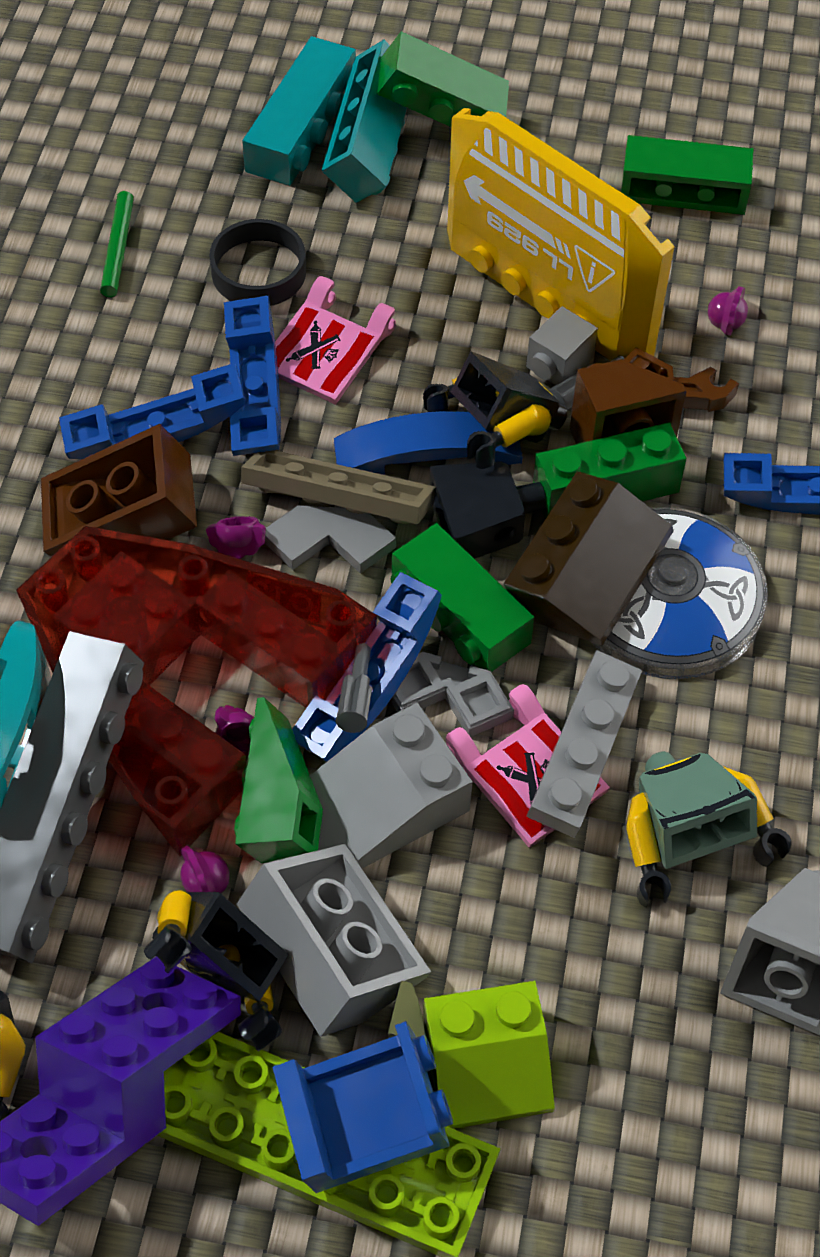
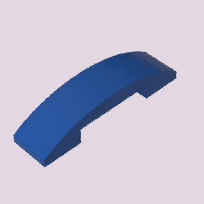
M262 296L224 302L225 334L230 349V364L235 363L237 366L246 401L244 406L230 416L233 456L278 450L280 449L281 439L280 388L269 297Z
M232 363L191 376L193 389L113 414H108L104 405L101 404L59 417L67 457L69 459H84L158 424H161L178 442L212 428L246 404L236 364Z
M426 412L392 417L357 427L335 437L336 464L385 475V465L465 458L467 457V441L473 432L485 431L491 434L494 432L486 430L470 412ZM519 441L508 447L500 445L495 448V462L502 461L508 465L522 464L523 457Z
M724 453L725 497L767 510L820 515V466L772 465L771 454Z
M402 572L398 574L372 612L380 622L365 642V644L371 647L367 676L370 678L369 686L372 687L366 728L361 732L350 733L343 731L336 724L343 679L348 674L352 675L353 660L328 698L323 700L315 695L293 727V733L300 747L327 762L370 726L393 697L416 660L438 610L442 596L438 590Z

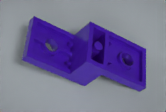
M156 956L37 1035L35 1039L40 1094L0 1121V1203L39 1226L166 1129L164 1071L241 1015L240 996L178 966L168 974L165 972L163 962Z

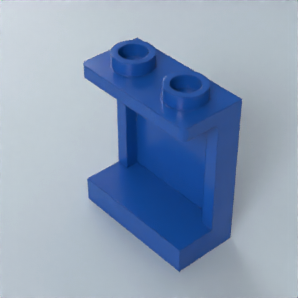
M407 1021L395 1025L398 1035L304 1069L295 1059L272 1067L302 1181L315 1193L450 1146L444 1127L453 1124L451 1111L443 1090L433 1092L427 1071L436 1069L432 1050L425 1034L416 1037Z

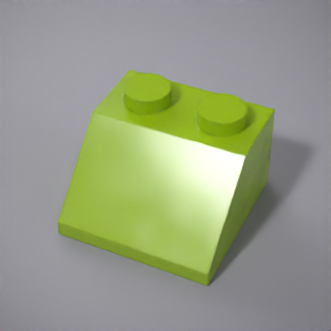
M536 981L424 998V1032L436 1064V1069L431 1070L435 1091L443 1090L451 1111L453 1124L448 1127L455 1129L554 1112L555 1105L548 1037Z

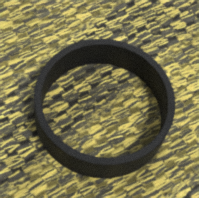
M250 219L235 223L220 232L210 248L209 256L213 284L217 291L229 301L268 296L270 306L277 305L295 295L305 281L306 254L304 243L293 229L280 222L268 219ZM250 241L278 243L291 250L299 260L297 267L290 275L278 282L262 286L237 283L227 278L217 267L220 259L226 252L237 245Z

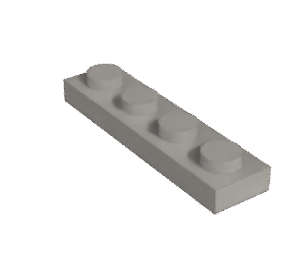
M596 650L526 817L575 838L582 825L640 678L641 669Z

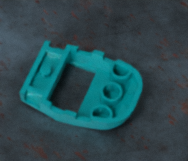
M20 620L12 624L0 648V809L9 789L6 778L3 776L7 768L12 767L15 768L12 775L13 778L51 680L50 670L34 625ZM26 724H28V725H27V729H26V733H25V736H24L23 744H22V745H19V742H20V740H21V738H22V736H23V733H24Z

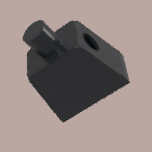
M502 461L495 462L493 466L486 469L477 468L476 463L430 467V485L435 486L433 508L438 523L474 559L519 543L523 539L525 513L546 509V497L541 482L516 486L508 464Z

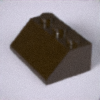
M577 471L504 582V586L534 616V622L603 646L674 532V529L669 522L619 483Z

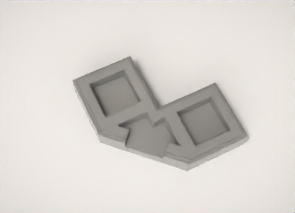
M296 506L266 527L265 544L292 570L327 545H330L361 574L396 548V537L370 513L357 514L349 512L346 508Z
M426 652L418 654L405 679L390 699L397 712L417 702L423 709L446 699L460 725L470 737L513 719L514 715L513 707L491 671L475 666H470L468 669L442 661V657Z

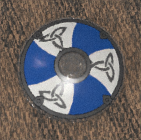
M670 507L651 508L672 525L674 532L603 646L593 642L592 644L601 652L641 669V674L664 679H688L711 674L737 660L755 640L761 628L767 607L768 592L764 571L750 546L738 534L721 522L690 510Z

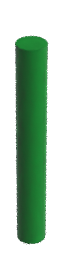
M121 191L117 194L100 293L110 298L115 297L118 293L134 196L128 191Z

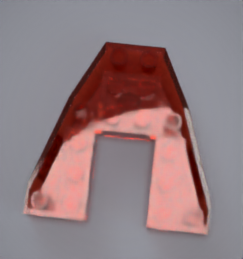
M84 526L16 589L28 619L35 627L43 653L52 673L55 670L69 631L125 644L144 662L142 684L138 692L131 698L124 717L125 728L120 741L113 746L109 761L135 801L179 857L182 856L181 849L185 846L190 847L243 791L242 773L246 767V758L243 752L150 685L202 635L307 708L315 696L323 700L328 698L354 660L356 646L365 643L377 626L376 614L336 588L192 544Z

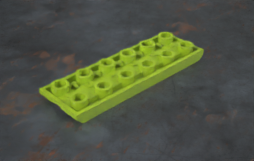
M217 1032L164 1071L166 1129L157 1136L439 1257H459L501 1148L447 1126L444 1128L449 1141V1147L315 1193L302 1181L272 1068L288 1060L264 1050L258 1052L254 1046Z

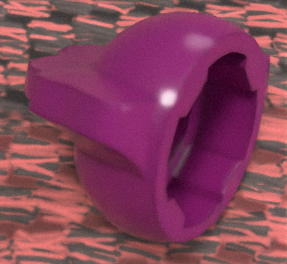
M738 286L732 292L719 293L712 298L708 305L707 314L710 322L715 327L721 329L725 335H731L732 330L741 327L747 318L748 306L743 299L745 295L744 287Z
M238 516L225 518L209 525L206 528V533L210 545L217 548L221 555H230L233 558L239 559L246 555L257 553L259 547L265 543L266 528L255 517Z
M230 705L220 706L215 712V721L218 725L215 739L217 745L226 754L237 757L249 755L251 742L249 726L254 716L248 714L243 709L234 708Z
M189 846L183 847L181 854L185 862L181 867L180 877L186 892H219L222 894L227 888L230 879L229 868L225 860L214 852H197Z

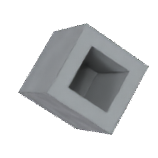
M563 306L560 307L529 337L526 367L532 370L539 378L548 380L554 385L560 384L575 375L577 369L584 368L594 358L598 328Z

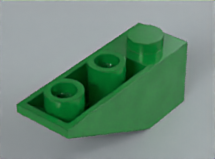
M257 698L255 715L249 726L251 742L248 762L242 773L243 795L240 814L235 820L234 830L236 836L235 844L260 863H268L317 851L323 808L288 718L266 698Z

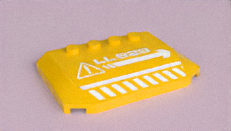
M463 108L452 117L447 223L451 250L471 263L477 271L485 273L504 286L510 294L517 295L530 304L543 317L550 318L563 306L596 326L598 332L595 350L610 361L619 355L626 358L635 347L654 356L675 246L668 238L663 243H660L646 226L651 219L648 213L640 204L502 114L488 111L482 116L471 115V109Z

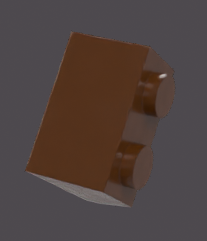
M623 359L592 364L586 368L577 369L569 429L576 444L665 423L671 424L677 437L687 391L682 383Z

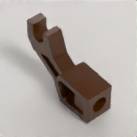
M637 347L624 359L682 383L687 391L683 408L707 410L708 412L724 409L737 394L739 383L733 379H730L722 387L713 385L717 370L712 367L689 378L674 377L671 365Z

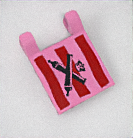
M319 276L313 283L304 304L275 341L279 379L336 405L380 342L394 331L396 321L392 317L395 314V309L383 303L378 304L367 327L364 328L327 311L336 300V294L331 291L335 284L333 280Z
M522 684L511 690L509 693L510 700L508 701L514 709L513 717L525 726L483 755L480 754L472 738L464 728L458 727L446 735L445 739L447 746L468 776L530 848L555 830L526 817L561 731L544 712L531 689L527 685ZM601 777L590 804L606 794L610 789Z

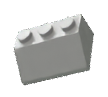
M345 844L264 863L237 902L241 912L289 954L279 972L320 1037L363 1023L397 999L401 981L410 982L414 987L431 973V970Z

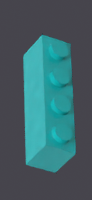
M313 36L310 37L242 140L245 172L290 186L299 171L303 172L307 168L312 150L316 144L323 142L327 126L332 118L338 117L356 57V49Z
M385 39L354 59L322 167V172L355 203L371 194L377 195L381 193L388 185L392 162L398 151L399 136L405 124L407 107L377 95L381 57L390 46Z

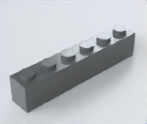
M70 631L68 633L0 809L1 955L33 964L37 951L42 948L47 940L49 918L57 898L62 895L67 886L69 878L68 867L76 846L83 841L88 827L87 816L94 797L102 790L105 784L106 765L113 746L120 741L125 728L124 717L129 703L142 684L144 662L125 644Z

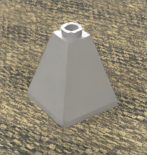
M804 868L750 917L720 994L819 1036L820 870L812 871Z

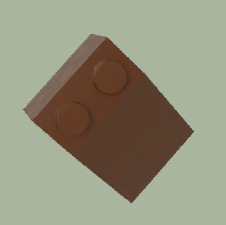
M161 424L41 478L43 552L48 556L157 545L197 527L191 456Z

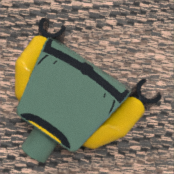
M662 751L648 759L645 766L646 772H643L639 777L640 794L631 800L626 826L635 867L641 866L643 874L637 889V899L642 906L647 907L649 904L648 893L645 890V886L649 884L658 885L662 889L664 903L667 902L671 892V882L664 873L658 871L656 862H662L665 869L755 838L757 833L760 839L753 847V855L760 865L768 867L774 861L773 852L767 843L776 847L781 858H784L789 853L792 844L791 838L785 831L772 828L769 821L774 818L756 782L751 776L721 766L709 754L698 753L676 761L669 752Z

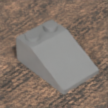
M418 702L372 725L310 775L323 808L318 850L345 844L361 868L374 863L470 811L472 780Z

